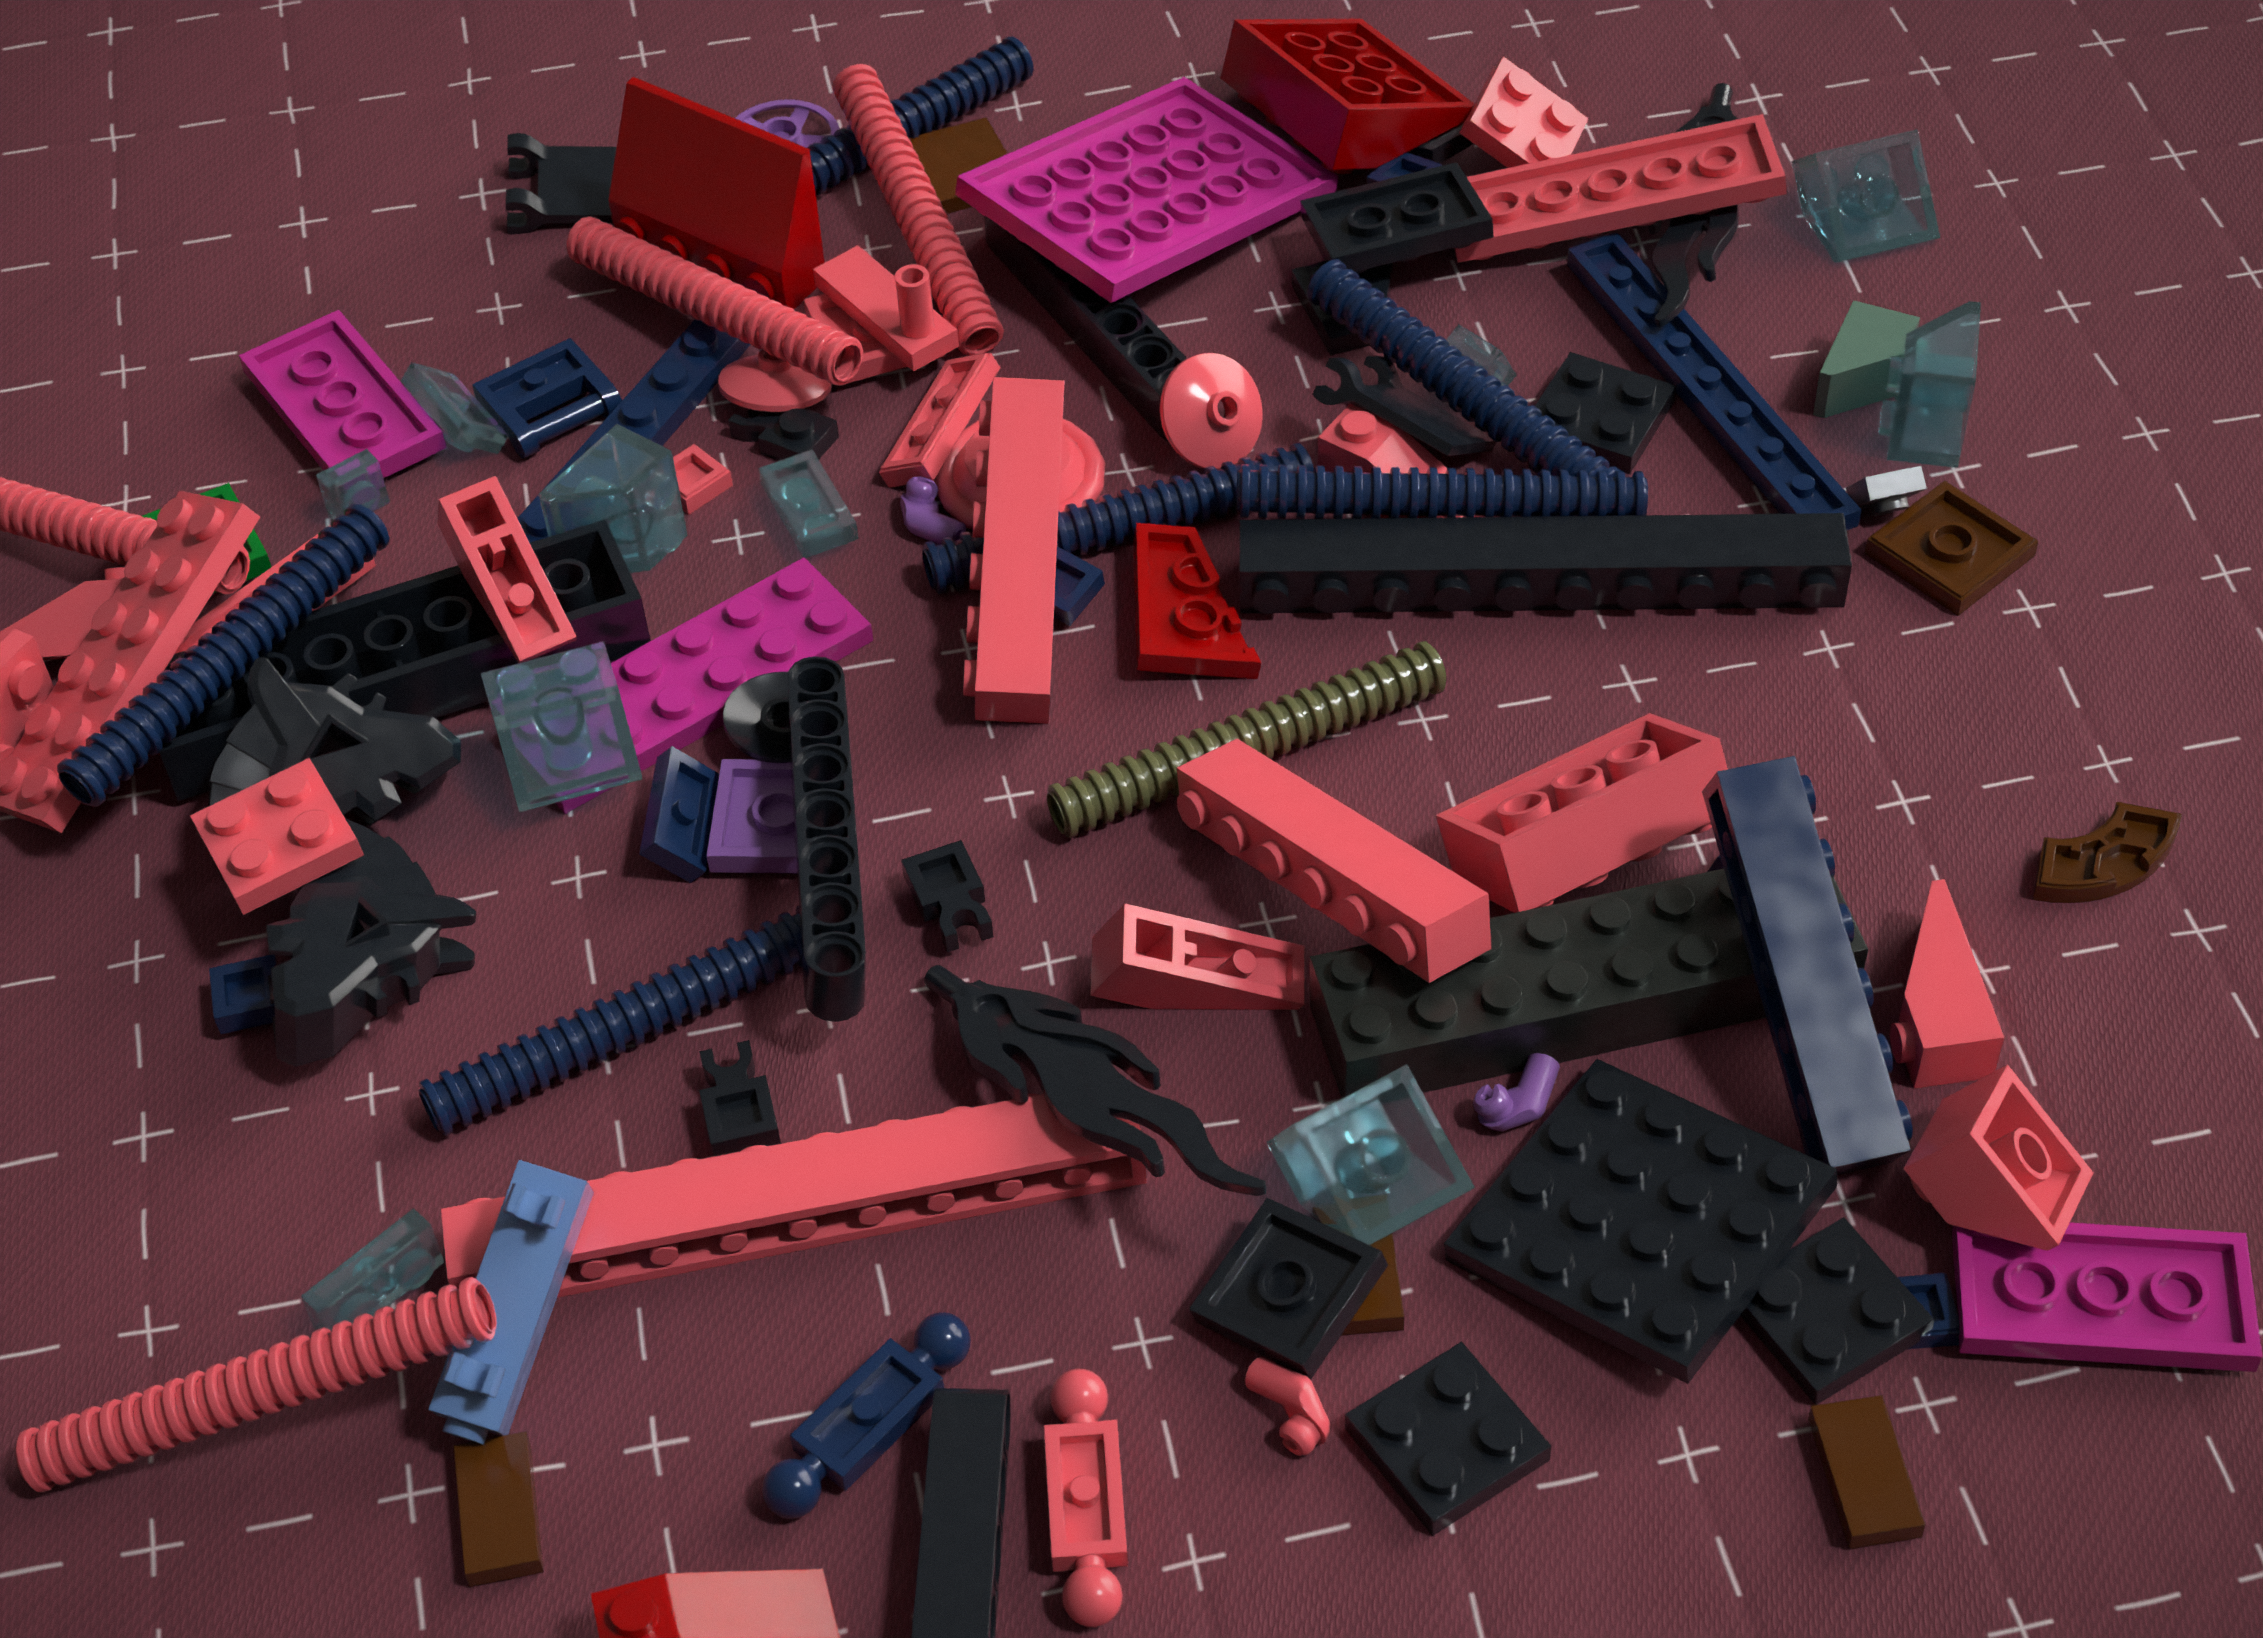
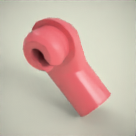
M1265 1357L1256 1358L1246 1372V1387L1248 1390L1283 1406L1289 1420L1285 1421L1279 1429V1436L1284 1438L1282 1444L1295 1455H1309L1314 1450L1316 1444L1322 1445L1325 1443L1330 1430V1421L1312 1381L1307 1376Z

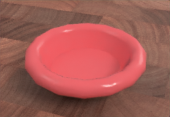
M1063 419L1059 512L1065 511V506L1070 503H1074L1078 508L1082 507L1083 500L1090 498L1096 502L1104 488L1106 465L1095 440L1071 421ZM979 420L963 430L934 479L938 488L937 495L944 510L956 520L963 522L969 530H973L974 501L986 502L987 487L976 486L977 450L989 451L990 436H979Z

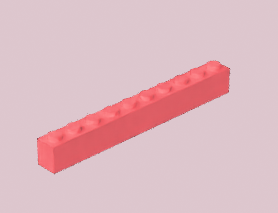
M1029 1093V1099L1025 1103H1019L1012 1099L972 1108L960 1106L940 1114L909 1120L892 1119L881 1122L876 1126L841 1133L824 1132L813 1135L808 1139L778 1145H755L747 1147L740 1152L710 1158H687L679 1160L672 1165L642 1171L614 1172L603 1178L587 1181L594 1194L557 1298L1146 1184V1167L1142 1162L1074 1134L1057 1120L1049 1109L1044 1094ZM1117 1118L1141 1130L1139 1124L1132 1122L1130 1120ZM505 1197L495 1199L477 1198L463 1205L441 1209L446 1271L449 1284L459 1289L460 1283L464 1279L469 1277L476 1278Z

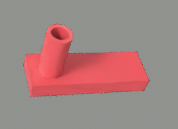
M857 245L813 269L815 286L913 372L959 347L957 329L933 309L929 272L925 267L916 264L906 265L898 269L894 276Z

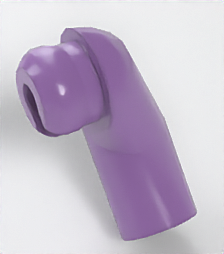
M913 477L908 480L906 493L902 494L900 499V507L906 528L912 534L941 545L942 538L947 536L951 537L953 541L959 540L960 533L966 532V525L961 521L939 513L938 503L934 500L938 493L936 483L925 477Z
M1534 1053L1528 1056L1517 1087L1506 1089L1501 1084H1495L1493 1090L1488 1084L1481 1087L1473 1101V1106L1478 1113L1480 1123L1491 1130L1503 1132L1541 1118L1545 1112L1560 1069L1559 1063L1549 1055Z

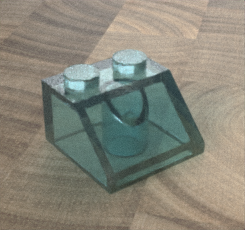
M1918 129L1817 152L1791 161L1802 214L1835 263L1940 238Z
M1969 301L1907 333L1902 358H1890L1886 392L1895 393L1894 401L1883 400L1878 435L1889 436L1887 460L1958 468L1976 382L1981 302Z
M618 424L539 493L548 537L606 519L630 573L651 570L668 553L675 551L682 540L688 535L672 451Z
M604 641L481 673L519 812L643 779L618 685Z
M1408 1065L1292 1124L1266 1142L1299 1204L1318 1220H1321L1323 1224L1368 1245L1377 1242L1475 1188Z

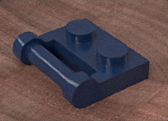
M571 338L472 384L476 402L509 438L514 450L522 459L539 452L540 444L600 415L607 418L622 401L613 383ZM585 392H588L590 394L531 424H528L526 422L527 420L543 412H546L568 400H571Z

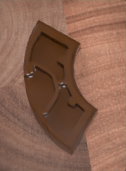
M2116 802L2113 814L2108 821L2091 833L2063 839L2044 837L2039 856L2033 900L2049 903L2090 902L2118 895L2139 885L2154 874L2169 855L2179 830L2182 814Z

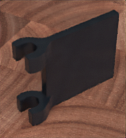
M509 134L507 137V155L524 156L523 158L509 157V178L516 180L528 179L538 173V196L522 188L506 190V211H522L521 213L507 212V233L512 235L530 233L545 223H576L581 218L588 216L608 224H613L609 193L616 147L547 146L527 134Z
M1367 356L1363 364L1376 371L1378 375L1377 385L1363 383L1360 372L1352 361L1342 357L1329 358L1325 367L1339 374L1341 380L1340 387L1337 391H1334L1327 385H1319L1315 387L1312 393L1315 399L1326 405L1355 402L1447 456L1492 451L1496 444L1485 433L1406 389L1400 381L1394 364L1383 356Z

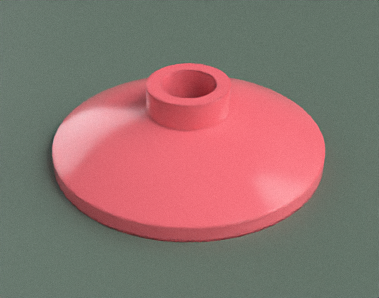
M764 350L759 351L757 355L741 358L730 363L722 369L718 377L719 391L728 401L747 409L765 412H786L791 409H804L813 406L825 399L832 387V384L827 380L820 379L812 373H807L802 368L782 361L774 355H769Z
M1204 353L1185 359L1172 370L1165 381L1161 393L1160 419L1168 442L1181 458L1199 468L1205 469V467L1214 466L1216 469H1220L1223 462L1231 461L1234 465L1237 464L1239 458L1247 456L1255 446L1262 427V402L1254 380L1238 362L1225 355ZM1219 401H1221L1224 406V418H1222L1218 412Z

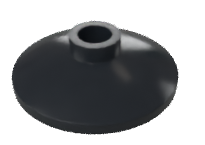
M789 672L762 674L745 681L729 695L724 705L723 725L726 735L735 747L757 760L769 763H790L788 728Z

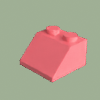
M2009 1065L1942 1099L1903 1168L1910 1176L1917 1194L1924 1201L1931 1203L1947 1224L2046 1251L2060 1244L2093 1175V1171Z

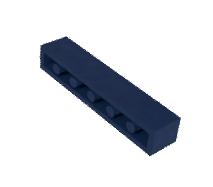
M1795 756L1718 771L1702 790V794L1805 1155L1836 1168L1837 1175L1892 1163L1911 1150L1908 1141L1912 1139L1913 1135L1912 1121L1905 1103L1902 1100H1896L1889 1078V1074L1893 1070L1891 1049L1885 1036L1881 1033H1876L1869 1009L1873 1006L1874 999L1871 981L1863 968H1857L1850 943L1854 940L1853 920L1848 907L1844 903H1838L1831 880L1835 875L1833 852L1826 839H1819L1813 819V814L1816 811V796L1812 782L1807 775H1800Z

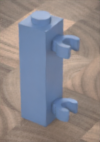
M518 1160L476 1279L487 1289L494 1304L497 1319L495 1336L491 1341L485 1343L478 1342L474 1338L473 1345L464 1350L457 1349L453 1345L452 1352L446 1359L428 1409L434 1414L446 1418L442 1432L483 1445L488 1432L499 1436L509 1434L594 1194L587 1181Z

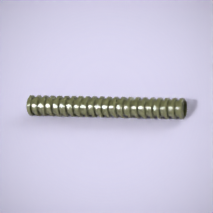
M1421 641L1414 645L1413 651L1410 648H1403L1398 650L1396 657L1392 654L1382 656L1379 664L1375 661L1364 663L1362 671L1359 668H1351L1347 670L1345 677L1341 674L1330 676L1328 684L1324 681H1317L1312 684L1311 691L1306 687L1295 690L1294 697L1284 694L1278 697L1276 704L1272 701L1261 703L1259 711L1255 708L1243 710L1242 718L1232 714L1225 718L1223 725L1219 721H1214L1208 724L1207 731H1204L1202 728H1196L1191 730L1189 738H1186L1184 735L1173 737L1172 745H1169L1167 742L1157 743L1154 752L1146 748L1139 750L1136 759L1130 755L1120 758L1118 766L1113 762L1105 763L1102 765L1100 773L1095 769H1090L1084 772L1083 779L1081 780L1077 776L1067 778L1066 786L1062 787L1059 783L1051 784L1046 795L1050 814L1056 827L1067 838L1075 837L1080 827L1085 831L1095 829L1096 821L1098 820L1103 824L1113 822L1114 814L1116 813L1121 817L1131 815L1132 807L1134 806L1138 810H1144L1149 807L1150 800L1152 799L1156 803H1161L1167 800L1168 793L1179 796L1176 768L1232 740L1239 739L1272 759L1274 751L1278 755H1284L1289 753L1291 745L1295 748L1306 746L1308 738L1312 741L1324 739L1326 731L1331 735L1340 733L1343 729V724L1347 728H1353L1358 726L1360 718L1364 721L1375 719L1377 711L1381 714H1389L1393 711L1394 705L1398 708H1404L1410 705L1412 699L1415 701L1426 699L1429 692L1433 695L1440 694L1446 687V671L1443 661L1434 647L1426 641Z

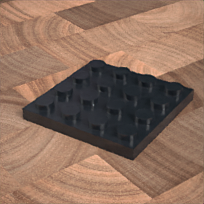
M1596 1059L1444 1242L1446 1261L1689 1384L1757 1294L1758 1289L1772 1269L1778 1266L1837 1188V1169L1604 1061Z

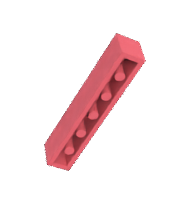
M993 377L992 400H980L979 436H990L989 451L977 450L976 486L987 487L986 502L974 501L973 538H984L983 554L971 553L970 590H981L980 606H968L966 643H978L977 660L965 659L963 696L975 697V720L1049 724L1064 380Z
M1239 739L1232 740L1176 768L1179 786L1177 808L1182 821L1188 827L1199 831L1223 847L1229 854L1237 856L1261 872L1270 881L1278 883L1304 900L1308 906L1319 910L1345 927L1352 935L1368 942L1389 956L1396 964L1403 965L1428 983L1491 950L1489 895L1487 892Z

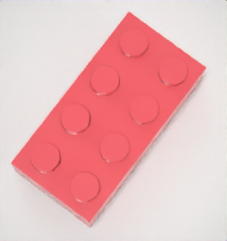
M1649 713L1437 814L1436 818L1452 871L1487 892L1490 901L1517 913L1552 905L1555 898L1575 888L1591 887L1603 882L1608 877V872L1630 861H1642L1656 856L1662 851L1663 845L1683 835L1698 834L1712 828L1702 790L1716 772L1727 770L1728 768L1720 738Z

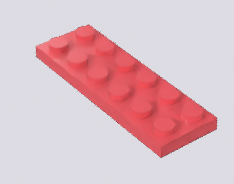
M1763 114L1468 176L1467 179L1493 218L1494 238L1474 242L1464 248L1454 249L1458 263L1470 260H1486L1498 254L1527 248L1538 249L1555 242L1579 237H1595L1603 232L1632 226H1648L1660 220L1689 214H1705L1713 209L1746 202L1758 203L1770 197L1787 194L1786 177Z
M179 491L175 498L168 501L162 507L157 516L155 530L144 547L134 553L128 560L124 569L125 577L110 600L104 602L95 612L91 621L92 628L79 649L72 653L61 665L58 673L59 680L45 702L35 708L29 715L25 723V733L12 754L0 762L1 812L60 833L63 832L81 802L73 797L61 783L57 772V764L65 758L72 759L71 754L75 748L80 745L86 746V739L91 734H101L100 726L108 720L115 721L114 716L119 709L123 707L129 708V701L136 695L143 696V688L151 682L157 683V676L169 664L259 521V515L243 503Z

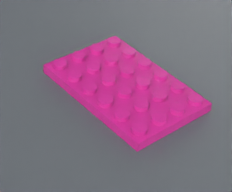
M1182 77L957 176L955 195L978 210L979 213L1010 232L1018 240L1052 261L1057 267L1065 270L1091 288L1096 294L1112 303L1301 211L1300 200L1336 192L1339 176L1325 169L1320 163L1186 77Z

